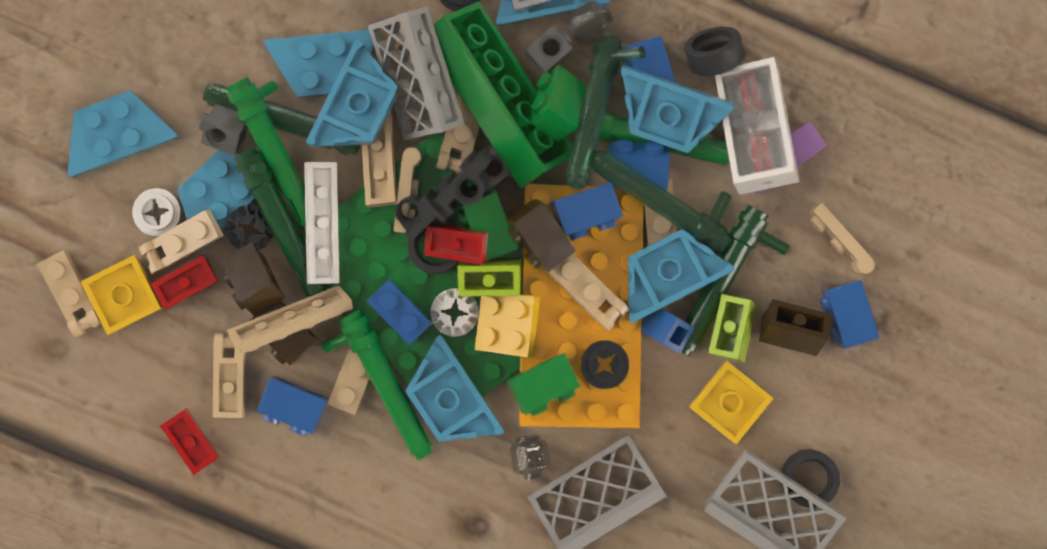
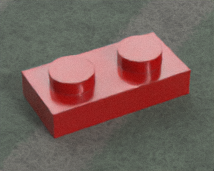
M429 223L425 230L424 255L482 265L486 262L488 232Z
M202 255L151 283V286L164 310H168L219 282V279L207 257Z
M187 408L160 425L193 475L220 458Z

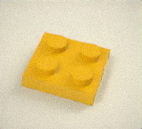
M133 255L81 281L107 335H111L163 309L137 255Z
M522 294L520 296H481L475 350L533 357L540 297Z
M725 360L688 407L737 445L774 398Z

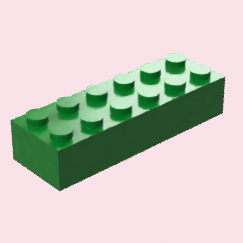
M479 1L442 16L433 24L451 82L520 188L554 170L577 154L567 136L557 142L530 123L533 112L532 103L536 98L537 90Z

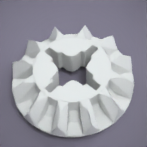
M153 188L144 191L137 197L133 205L132 214L136 226L142 232L151 236H160L176 227L180 221L181 207L176 197L164 189ZM156 203L159 208L169 210V212H165V214L160 216L161 220L157 221L156 217L145 215V213H150V211L154 210Z
M452 288L441 292L434 299L431 306V318L433 324L441 333L452 337L465 335L477 323L479 308L473 296H459L458 288ZM455 299H457L458 309L468 313V315L458 316L455 326H453L451 316L443 313L442 310L451 309Z

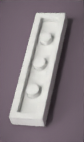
M337 162L304 163L307 284L339 283Z

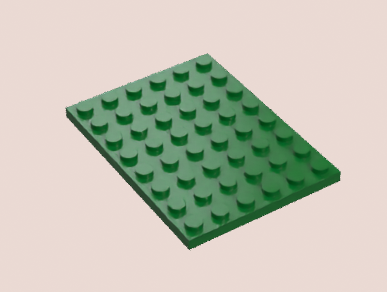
M441 133L432 134L415 147L422 156V161L419 166L415 167L414 179L419 180L417 195L419 199L423 198L431 188L439 194L440 192L437 188L441 185V182L452 171L456 173V171L448 168L445 170L436 168V162L444 138ZM450 151V157L460 158L456 152ZM402 158L395 163L397 197ZM468 180L466 183L468 187L473 185L477 187V184L472 180ZM363 187L338 206L339 283L331 285L333 287L339 285L351 298L353 306L351 311L360 308L363 314L366 313L370 320L368 325L371 330L375 329L379 337L377 342L383 353L408 386L436 337L441 334L482 397L520 369V356L475 350L478 320L471 331L465 335L453 337L441 333L432 323L409 345L367 302L379 288L392 279L432 321L431 306L434 299L447 289L458 288V265L450 271L440 274L427 273L416 267L409 258L407 250L408 237L406 235L408 233L394 232L395 208L397 205L368 208L365 203V188ZM411 203L410 209L416 210V218L418 216V208L415 204ZM459 203L454 208V213L447 219L456 224L457 227L464 228L458 213L463 207ZM304 232L301 236L306 243V232ZM425 232L422 233L418 243L419 252L422 257L431 263H441L447 260L445 258L424 255ZM522 244L517 245V250L496 258H521L522 289ZM473 296L480 309L481 296ZM455 299L451 309L442 310L443 313L451 316L453 326H455L458 316L468 315V313L458 309L457 299Z

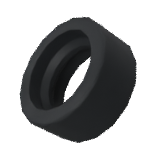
M719 26L698 32L690 37L684 47L690 70L699 76H713L728 72L737 67L744 60L745 56L741 35L737 29L732 27Z
M435 217L430 222L457 227L456 224L448 219L443 223L438 217ZM426 227L412 241L408 238L407 250L409 258L416 267L424 272L440 274L448 272L458 265L459 261L447 259L441 263H431L422 257L419 252L418 243Z
M812 449L799 450L790 455L783 464L781 473L793 480L795 469L803 462L815 461L820 463L827 472L828 481L824 490L816 496L827 503L831 502L838 493L841 483L840 472L835 462L824 453ZM803 496L791 498L798 505L810 508L809 501Z

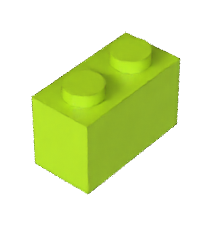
M493 258L482 265L459 261V296H520L521 258Z
M722 294L708 353L715 357L745 363L758 305L752 300Z

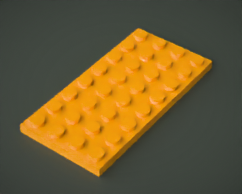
M528 184L524 186L523 206L535 198L543 201L553 215L550 207L551 202L596 186ZM613 188L623 217L615 220L617 226L603 231H599L598 226L587 229V236L573 241L570 240V242L576 249V252L573 254L628 307V257L643 249L644 189ZM522 245L521 294L540 297L534 355L533 357L520 356V373L559 353H565L581 386L574 389L575 396L560 403L558 399L547 403L549 409L532 417L531 413L522 414L519 409V426L640 428L642 318L634 323H630L627 312L624 316L620 315L613 322L615 325L609 331H606L547 272L539 268L534 269L528 263L524 256L527 251ZM606 301L598 307L604 314L611 308ZM608 340L619 344L625 350L629 359V370L626 378L621 384L611 389H599L592 386L586 381L581 372V357L586 348L597 341ZM613 355L607 359L595 356L600 364L595 372L596 374L602 370L614 374L609 367L610 359Z

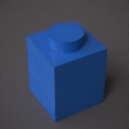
M662 308L649 314L641 326V332L678 353H681L695 327Z

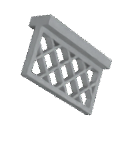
M428 6L404 12L368 25L380 66L398 86L399 90L402 87L408 92L405 101L402 99L399 91L393 103L404 141L433 133H441L463 125L464 120ZM400 26L402 27L404 35L399 32ZM380 28L389 34L387 43L383 40ZM396 40L404 46L402 54L394 50ZM409 56H411L413 64L408 61ZM391 59H394L399 64L397 72L392 69ZM405 70L413 75L411 84L404 79ZM419 84H420L422 93L418 91V86H419ZM415 99L422 104L420 113L413 108ZM428 113H429L431 122L427 120ZM410 116L417 121L414 132L409 122Z
M627 435L527 498L558 549H582L667 496L632 439ZM626 443L633 452L631 466L613 462L616 450ZM612 453L610 461L602 459ZM636 459L638 460L642 469L634 467ZM595 462L609 464L605 482L588 478L590 467ZM612 465L630 469L626 487L608 483ZM586 469L585 476L576 475ZM633 470L645 473L652 484L643 490L629 488ZM571 477L584 480L580 497L563 493L566 480ZM587 481L604 485L600 502L583 498ZM561 484L559 492L552 491L553 488ZM608 486L625 490L622 503L617 506L604 504ZM628 491L636 493L626 500ZM545 493L558 495L554 513L542 510L536 499ZM562 497L579 500L575 518L558 514ZM582 501L599 505L597 518L591 522L578 519ZM603 507L611 508L609 511L601 515ZM545 514L553 516L552 524ZM557 517L574 521L571 534L560 540L554 530ZM577 522L586 524L576 530Z
M746 449L716 490L707 497L704 512L760 549H803L799 546L798 538L815 535L817 542L813 549H824L847 519L844 513ZM748 460L758 467L759 476L742 479L740 469ZM736 474H737V475H738V479H737V480H733V478H734V477L736 476ZM765 481H780L783 483L785 493L767 495ZM761 482L763 496L746 498L744 485ZM740 485L742 499L730 501L722 495L727 487ZM803 496L809 501L810 509L792 512L790 498ZM786 499L789 512L771 515L769 501ZM765 502L767 516L754 517L749 513L748 504ZM828 513L836 518L831 526L817 528L815 515ZM811 515L814 529L796 531L794 518ZM790 519L793 532L780 534L774 530L773 521Z

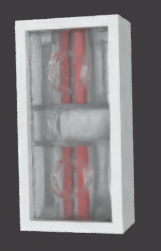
M772 57L738 65L728 72L715 75L719 98L736 103L734 109L723 118V125L733 183L739 195L798 183L799 176L780 73L775 58Z

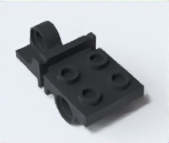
M485 148L479 154L473 150L459 166L462 171L458 175L452 171L441 182V185L437 188L440 192L439 194L431 188L421 199L407 196L400 200L395 208V216L408 232L406 236L411 241L436 216L444 223L454 213V208L459 203L472 205L482 198L489 183V177L485 168L493 157ZM468 180H472L477 184V187L475 185L468 187L466 183ZM405 203H413L417 206L418 216L416 218L409 219L403 215L402 206Z

